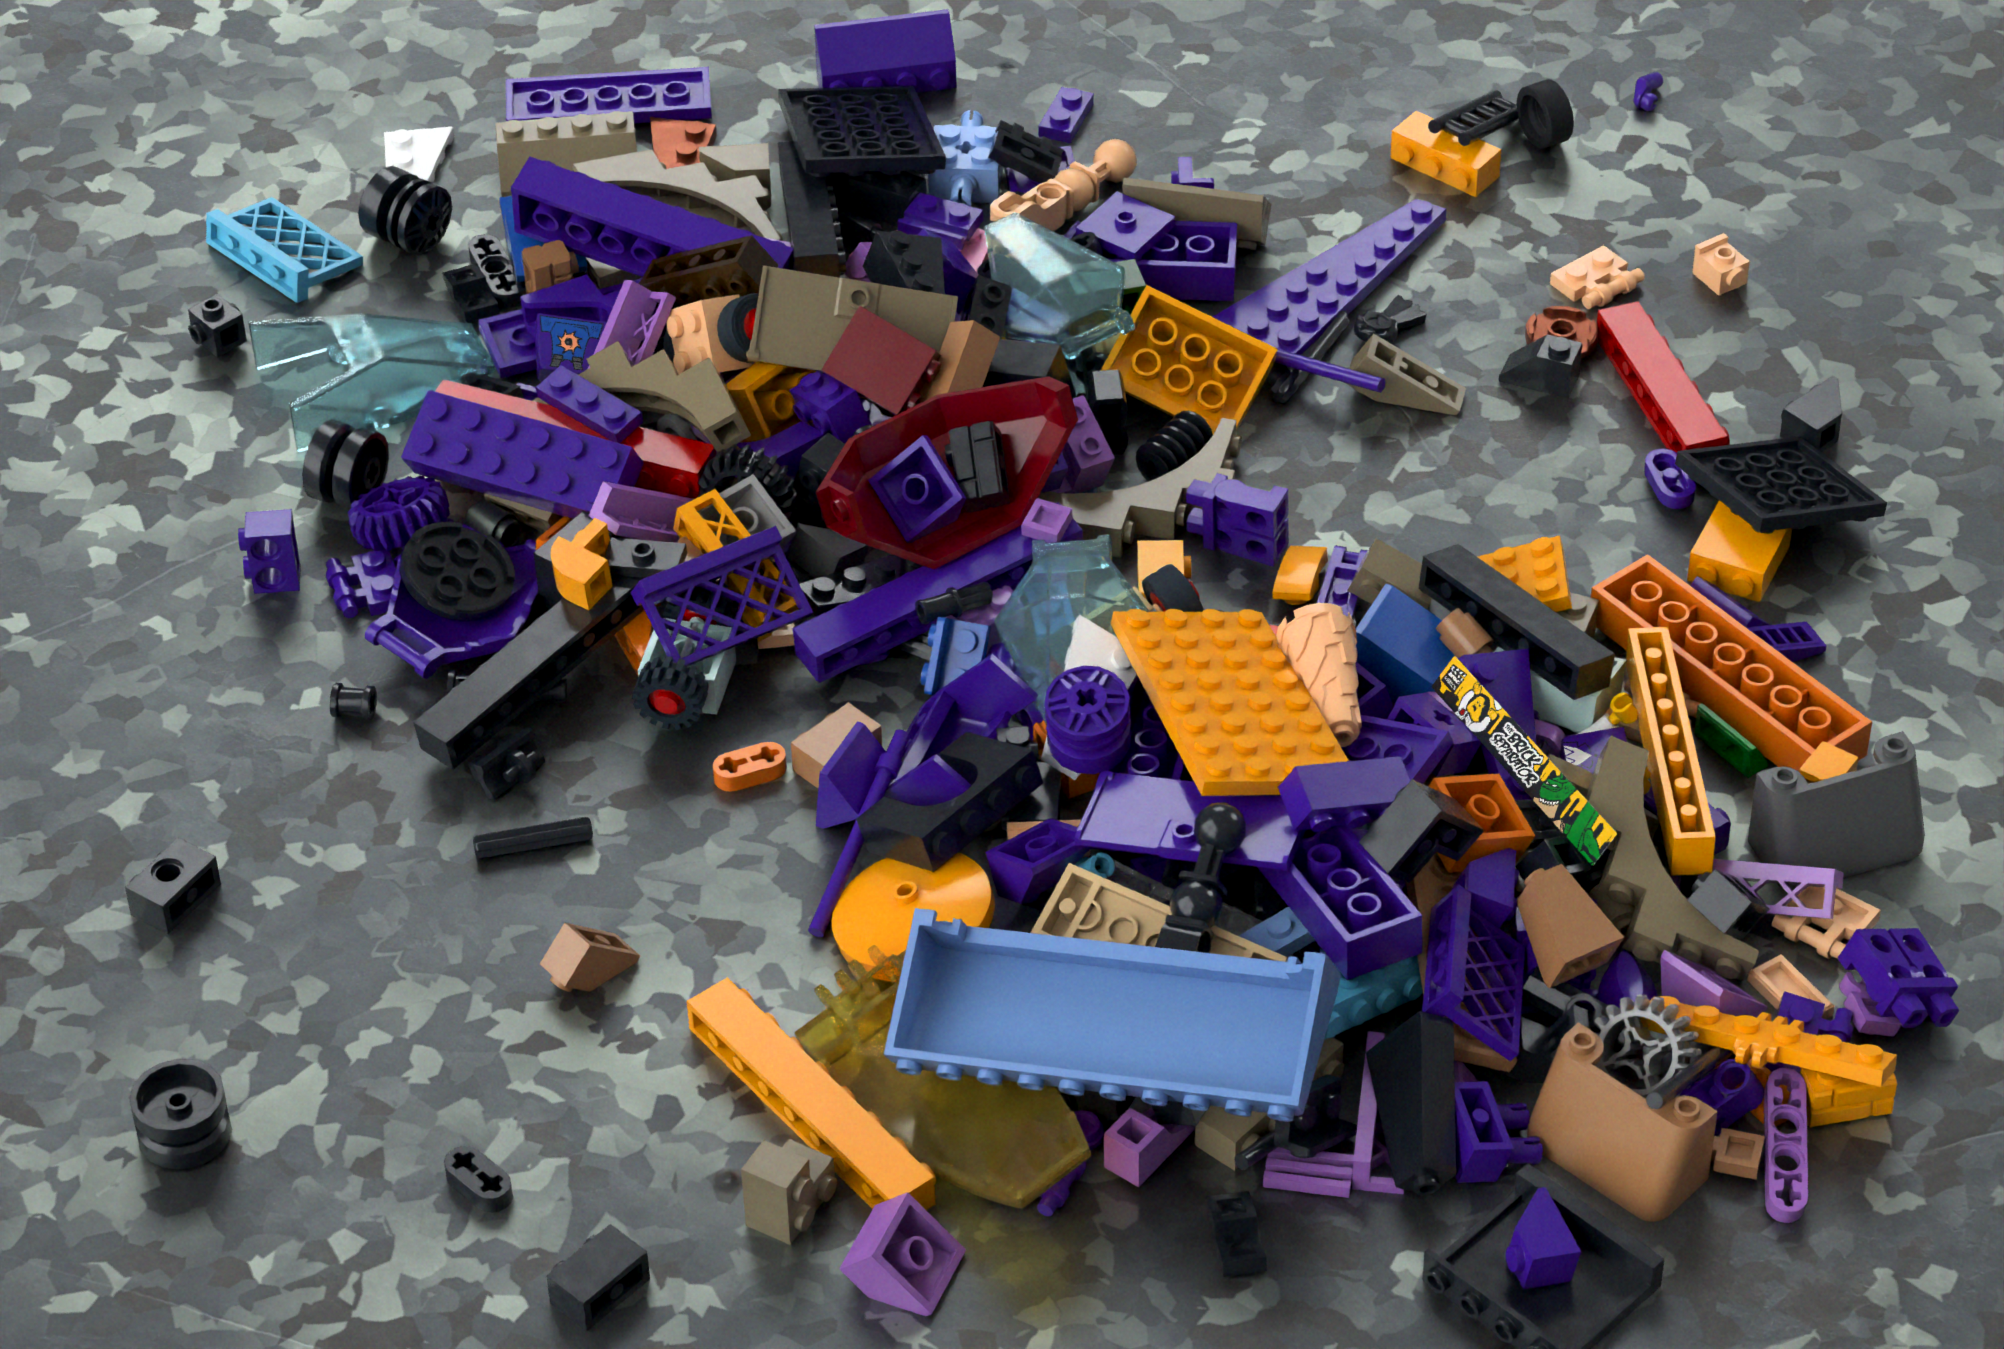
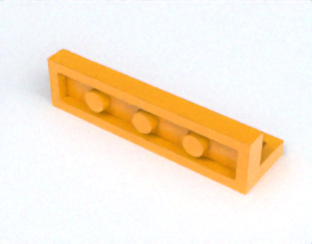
M716 489L678 507L676 510L674 531L680 538L686 536L703 554L723 547V544L720 542L721 533L736 536L739 540L751 536ZM712 504L721 515L720 521L718 523L705 520L697 511ZM770 559L761 561L759 566L764 571L763 576H768L769 579L777 581L780 572ZM735 573L727 575L728 589L743 595L748 579ZM753 582L749 598L769 605L763 598L764 590L773 591L774 589ZM781 593L787 602L775 608L788 614L797 610L798 607L793 597ZM745 606L741 619L745 624L756 628L762 625L766 613ZM771 616L769 622L778 618ZM773 631L758 637L757 640L760 642L772 636Z

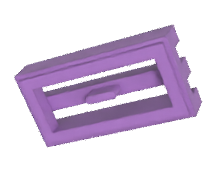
M1278 1147L1270 1152L1266 1159L1263 1187L1349 1198L1354 1155L1321 1151L1312 1158H1298L1291 1155L1289 1150ZM1275 1171L1287 1172V1173H1295V1174H1300V1175L1286 1174V1173H1278V1172H1275ZM1317 1176H1319V1177H1327V1178L1343 1179V1181H1342V1180H1334V1179H1326V1178H1318Z

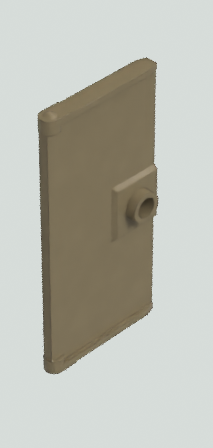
M763 265L752 339L750 340V347L746 356L748 361L764 362L823 372L821 369L859 306L874 313L939 353L950 322H955L958 296Z

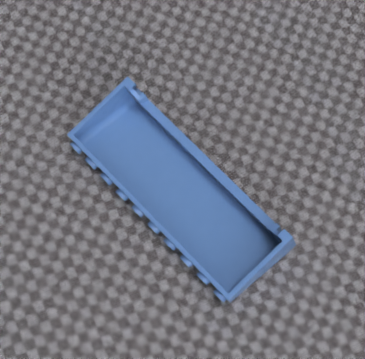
M915 908L884 1050V1056L892 1063L897 1064V1071L908 1075H921L922 1070L936 1072L937 1076L948 1080H961L962 1075L977 1077L979 1082L997 1086L1002 1085L1003 1080L1018 1082L1017 1085L1022 1088L1036 1091L1043 1090L1044 1085L1059 1087L1058 1090L1063 1093L1076 1096L1084 1095L1085 1090L1100 1092V1096L1106 1099L1124 1101L1126 1095L1141 1097V1101L1156 1106H1166L1167 1101L1183 1102L1184 1107L1197 1111H1208L1209 1106L1224 1107L1226 1112L1237 1116H1250L1251 1111L1264 1112L1271 1119L1285 1122L1293 1121L1294 1116L1303 1115L1341 976L1326 954L1305 952L1303 963L1300 962L1298 957L1293 956L1288 957V962L973 927L967 926L961 919L953 918L952 922L936 921L937 912L935 910Z

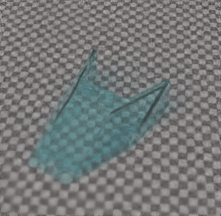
M364 313L248 321L257 370L324 351L328 352L333 361L348 364L350 367L345 373L289 403L295 444L298 452L308 449L316 430L328 420L333 419L354 426L355 429L365 428L373 431L403 423L418 415L427 391H435L443 379L462 384L461 377L467 372L487 376L495 372L494 363L473 325L470 323Z

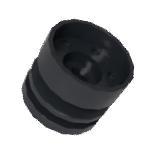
M389 166L376 173L365 187L360 199L359 223L364 232L419 256L428 253L436 247L445 235L451 219L452 201L450 194L445 188L422 178L419 179L418 176L396 166Z

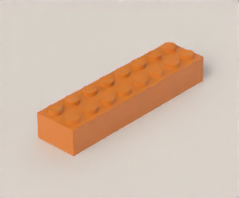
M1645 555L1591 588V598L1599 599L1596 628L1627 651L1629 628L1668 627L1682 692L1689 694L1691 700L1707 706L1757 747L1760 753L1776 766L1790 767L1799 771L1822 741L1858 756V761L1867 756L1872 726L1871 720L1650 555Z

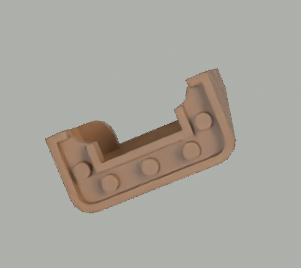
M1578 1022L1560 1041L1530 1116L1527 1137H1539V1143H1542V1155L1644 1221H1661L1672 1214L1708 1180L1717 1110L1695 1097L1684 1095L1671 1099L1662 1108H1650L1646 1098L1595 1066L1603 1057V1041L1596 1033Z

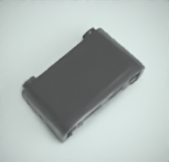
M1902 731L1888 735L1875 743L1873 756L1877 765L1808 784L1799 771L1785 766L1757 772L1747 841L1761 862L1836 869L1844 873L1843 879L1919 856L1923 849L1925 831L1916 752L1906 734ZM1798 885L1789 886L1792 890H1794Z

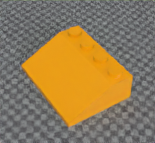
M1146 285L1101 370L1118 369L1123 377L1126 394L1172 417L1181 411H1192L1199 414L1206 420L1214 435L1222 418L1236 420V430L1238 429L1275 363L1278 349Z

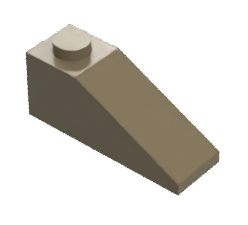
M1375 334L1370 337L1351 360L1349 369L1385 379V388L1381 393L1347 384L1374 401L1455 416L1460 412L1466 391L1464 386Z

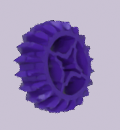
M407 476L401 480L395 478L392 482L382 483L377 488H370L367 494H361L358 500L351 504V509L348 511V522L353 537L356 538L357 543L362 545L364 549L380 551L385 548L390 551L395 547L403 548L412 535L420 528L432 523L447 522V518L450 515V504L445 489L434 478H425L424 476L416 478Z

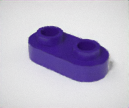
M1656 449L1647 454L1644 466V474L1660 503L1671 509H1681L1690 506L1695 499V481L1691 480L1688 474L1675 465L1677 452L1670 449Z

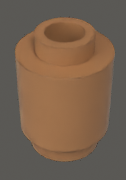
M1460 608L1452 611L1436 627V630L1441 634L1439 639L1457 659L1462 655L1493 652L1490 648L1494 642L1492 637L1469 612L1464 614Z

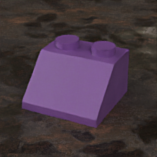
M907 1192L874 1206L839 1269L868 1298L923 1316H929L933 1313L966 1249Z

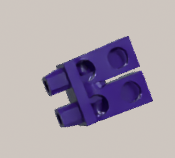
M1217 473L1211 483L1194 479L1187 489L1186 503L1202 507V509L1193 507L1187 519V531L1203 536V548L1214 550L1217 546L1226 553L1272 567L1275 566L1289 544L1287 488L1274 485L1269 492L1248 487L1239 480H1228V476Z
M1891 928L1888 931L1886 929H1856L1837 958L1845 970L1858 971L1865 981L1869 997L1873 1001L1878 1002L1875 1009L1881 1017H1897L1903 1028H1915L1922 1024L1926 1016H1929L1935 1027H1947L1959 1012L1958 1007L1951 998L1959 986L1953 977H1948L1943 965L1918 928Z

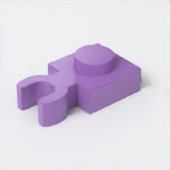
M1846 972L1839 984V988L1847 997L1844 1005L1852 1011V1020L1858 1032L1868 1035L1876 1034L1894 1037L1901 1026L1897 1017H1881L1875 1009L1878 1002L1873 1001L1869 997L1863 978L1858 983L1851 972Z

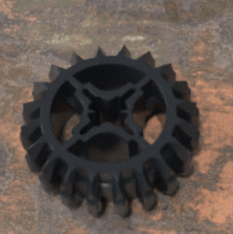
M734 444L728 450L722 449L704 467L705 470L701 474L698 483L701 486L698 497L713 489L721 493L754 474L790 523L798 510L799 502L797 499L799 498L800 490L794 487L796 477L786 475L788 465L780 466L777 464V455L770 458L766 456L764 447L754 452L750 444L742 449ZM734 476L733 479H725V477Z

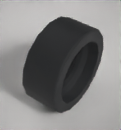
M1546 79L1521 88L1517 95L1516 106L1518 119L1527 139L1540 149L1569 140L1574 128L1573 111L1569 99L1560 85L1551 79Z

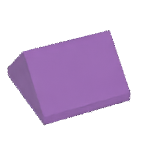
M1664 950L1660 957L1662 996H1671L1678 999L1679 1003L1696 1007L1702 1005L1712 1006L1721 1013L1734 1016L1750 1015L1757 1018L1761 1012H1765L1768 1006L1709 967Z

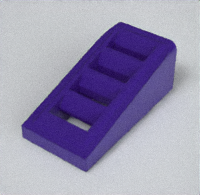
M1807 621L1747 628L1792 662L1826 652V644ZM1800 636H1804L1807 641L1804 642Z

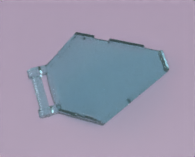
M1016 212L984 226L991 279L1012 287L1002 337L1059 344L1064 356L1068 360H1072L1080 356V351L1119 333L1125 335L1135 330L1132 317L1126 310H1122L1126 280L1124 267Z
M1110 534L1098 535L1097 539L1046 543L1045 539L1033 540L1032 565L994 620L996 631L1006 651L1011 655L1020 678L1039 694L1037 699L1033 701V704L1037 711L1039 710L1046 726L1044 708L1046 691L1052 681L1064 672L1065 658L1073 636L1074 621L1079 614L1116 636L1111 627L1113 611L1127 612L1130 609H1141L1149 612L1148 608L1112 562Z

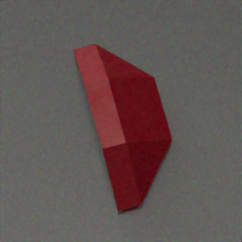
M1048 376L938 394L849 438L816 491L826 527L849 539L935 570L1021 526L1043 489L1078 421L1069 385ZM993 421L1002 434L1011 502L1007 505L994 508L988 507L985 510L972 513L966 512L962 507L957 521L912 543H907L868 480L922 435L928 436L955 479L954 466L950 467L948 465L945 455V445L950 444V429L963 426L970 427L972 424Z

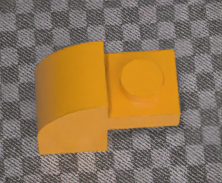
M594 518L584 529L575 535L571 542L558 536L551 548L552 567L559 593L566 600L588 611L613 586L608 559L604 558L610 543L607 523Z

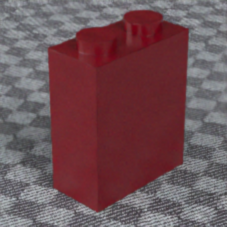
M859 306L821 370L892 414L898 415L920 404L922 395L919 392L926 381L932 382L941 368V363L938 360L941 355L930 346Z

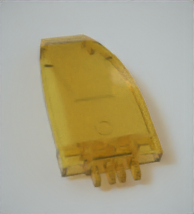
M874 944L867 949V952L876 967L867 972L863 965L854 959L847 965L857 981L854 982L840 969L834 975L837 984L843 990L841 993L834 997L829 989L822 984L814 989L820 1001L826 1006V1009L794 1032L805 1052L815 1062L820 1061L823 1063L830 1076L841 1087L846 1086L849 1088L856 1102L867 1112L872 1111L879 1118L883 1128L893 1137H899L907 1146L909 1153L920 1163L925 1162L937 1177L985 1199L1023 1209L1092 1156L1074 1111H1070L1054 1086L1044 1085L1043 1090L1036 1091L1022 1088L1017 1085L1018 1082L1003 1080L1002 1085L997 1086L979 1082L977 1077L962 1075L961 1080H948L937 1076L936 1072L922 1070L921 1075H908L896 1070L897 1064L892 1063L884 1056V1050L906 950L898 956L892 954L887 957Z

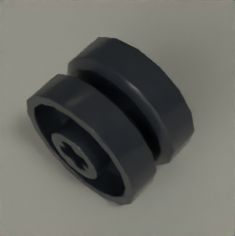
M333 419L324 422L312 437L304 458L302 477L303 487L307 496L327 503L336 501L338 505L351 509V504L357 501L361 494H367L370 488L381 486L384 483L389 462V448L385 436L365 428L355 429L354 426Z
M189 1059L161 1062L146 1070L133 1084L129 1096L140 1150L150 1162L171 1169H187L201 1166L217 1157L228 1144L232 1127L223 1083L220 1075L211 1066L198 1060Z

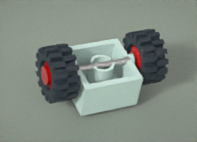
M724 583L723 587L727 589L728 585ZM697 587L692 590L689 601L709 609L714 592ZM685 593L677 596L684 599ZM720 595L715 612L735 619L739 602ZM667 602L664 610V617L666 618L664 619L675 623L681 606ZM686 609L681 626L701 633L706 617ZM712 619L706 636L722 642L728 639L732 627ZM653 629L638 668V680L632 693V699L635 700L633 703L635 709L641 708L639 714L643 718L650 716L649 723L656 726L658 721L663 722L662 728L669 729L670 725L674 724L675 730L682 729L683 724L687 728L692 726L693 722H697L701 712L717 715L736 663L735 647L685 667L686 660L679 658L677 663H673L672 657L666 655ZM667 629L669 635L671 636L672 631ZM677 633L674 645L680 657L683 658L694 653L698 641ZM703 644L701 650L710 646Z

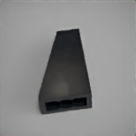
M1419 1011L1366 1052V1058L1396 1188L1413 1191L1418 1195H1430L1437 1192L1444 1183L1456 1175L1453 1021L1449 1018Z

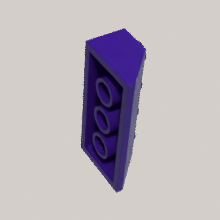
M948 9L814 25L819 88L914 86L916 92L957 88L956 57Z

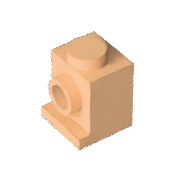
M1723 233L1695 245L1692 273L1719 296L1747 284L1750 261L1728 243V236Z

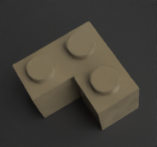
M788 1139L783 1147L763 1140L741 1169L746 1226L791 1245L801 1231L805 1232L810 1227L816 1210L823 1201L828 1202L836 1190L837 1178L834 1175L833 1157L791 1139Z

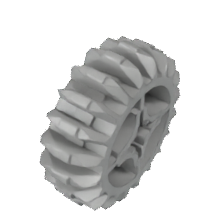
M1637 995L1635 1003L1630 997L1621 998L1620 1009L1615 1005H1608L1606 1013L1609 1019L1597 1017L1594 1020L1596 1026L1602 1030L1601 1033H1594L1602 1039L1604 1044L1603 1057L1595 1066L1646 1098L1650 1092L1690 1065V1057L1700 1056L1702 1051L1699 1048H1690L1689 1041L1696 1040L1699 1034L1696 1031L1685 1032L1684 1029L1691 1022L1688 1016H1682L1675 1020L1679 1010L1676 1004H1670L1664 1009V998L1654 997L1649 1002L1647 995ZM1640 1017L1651 1019L1659 1024L1668 1037L1655 1039L1651 1036L1648 1027H1643ZM1626 1026L1627 1029L1623 1031L1625 1035L1624 1047L1615 1054L1617 1037ZM1643 1046H1659L1657 1049L1649 1051V1054H1646L1644 1059H1628L1641 1051ZM1672 1051L1670 1068L1661 1080L1660 1075L1663 1074L1661 1067L1662 1059L1667 1053ZM1631 1066L1637 1072L1639 1079H1644L1646 1088L1638 1087L1629 1082L1622 1075L1619 1068Z

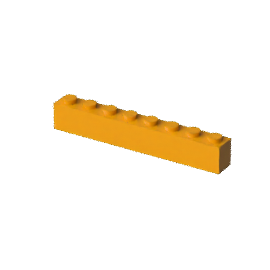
M1668 627L1629 628L1626 669L1634 706L1638 710L1637 720L1643 748L1649 751L1647 766L1651 772L1650 780L1671 876L1704 874L1707 871L1711 874L1713 871L1716 836Z
M727 977L687 1000L689 1029L810 1148L833 1157L834 1172L872 1209L876 1204L907 1192L925 1210L935 1205L936 1177L932 1169L925 1162L920 1163L914 1158L899 1137H893L886 1131L879 1118L872 1111L867 1112L858 1104L850 1089L846 1086L841 1087L830 1076L823 1063L820 1061L815 1062L805 1052L797 1038L789 1037L779 1027L772 1014L769 1012L764 1013L754 1003L752 996L746 989H739Z

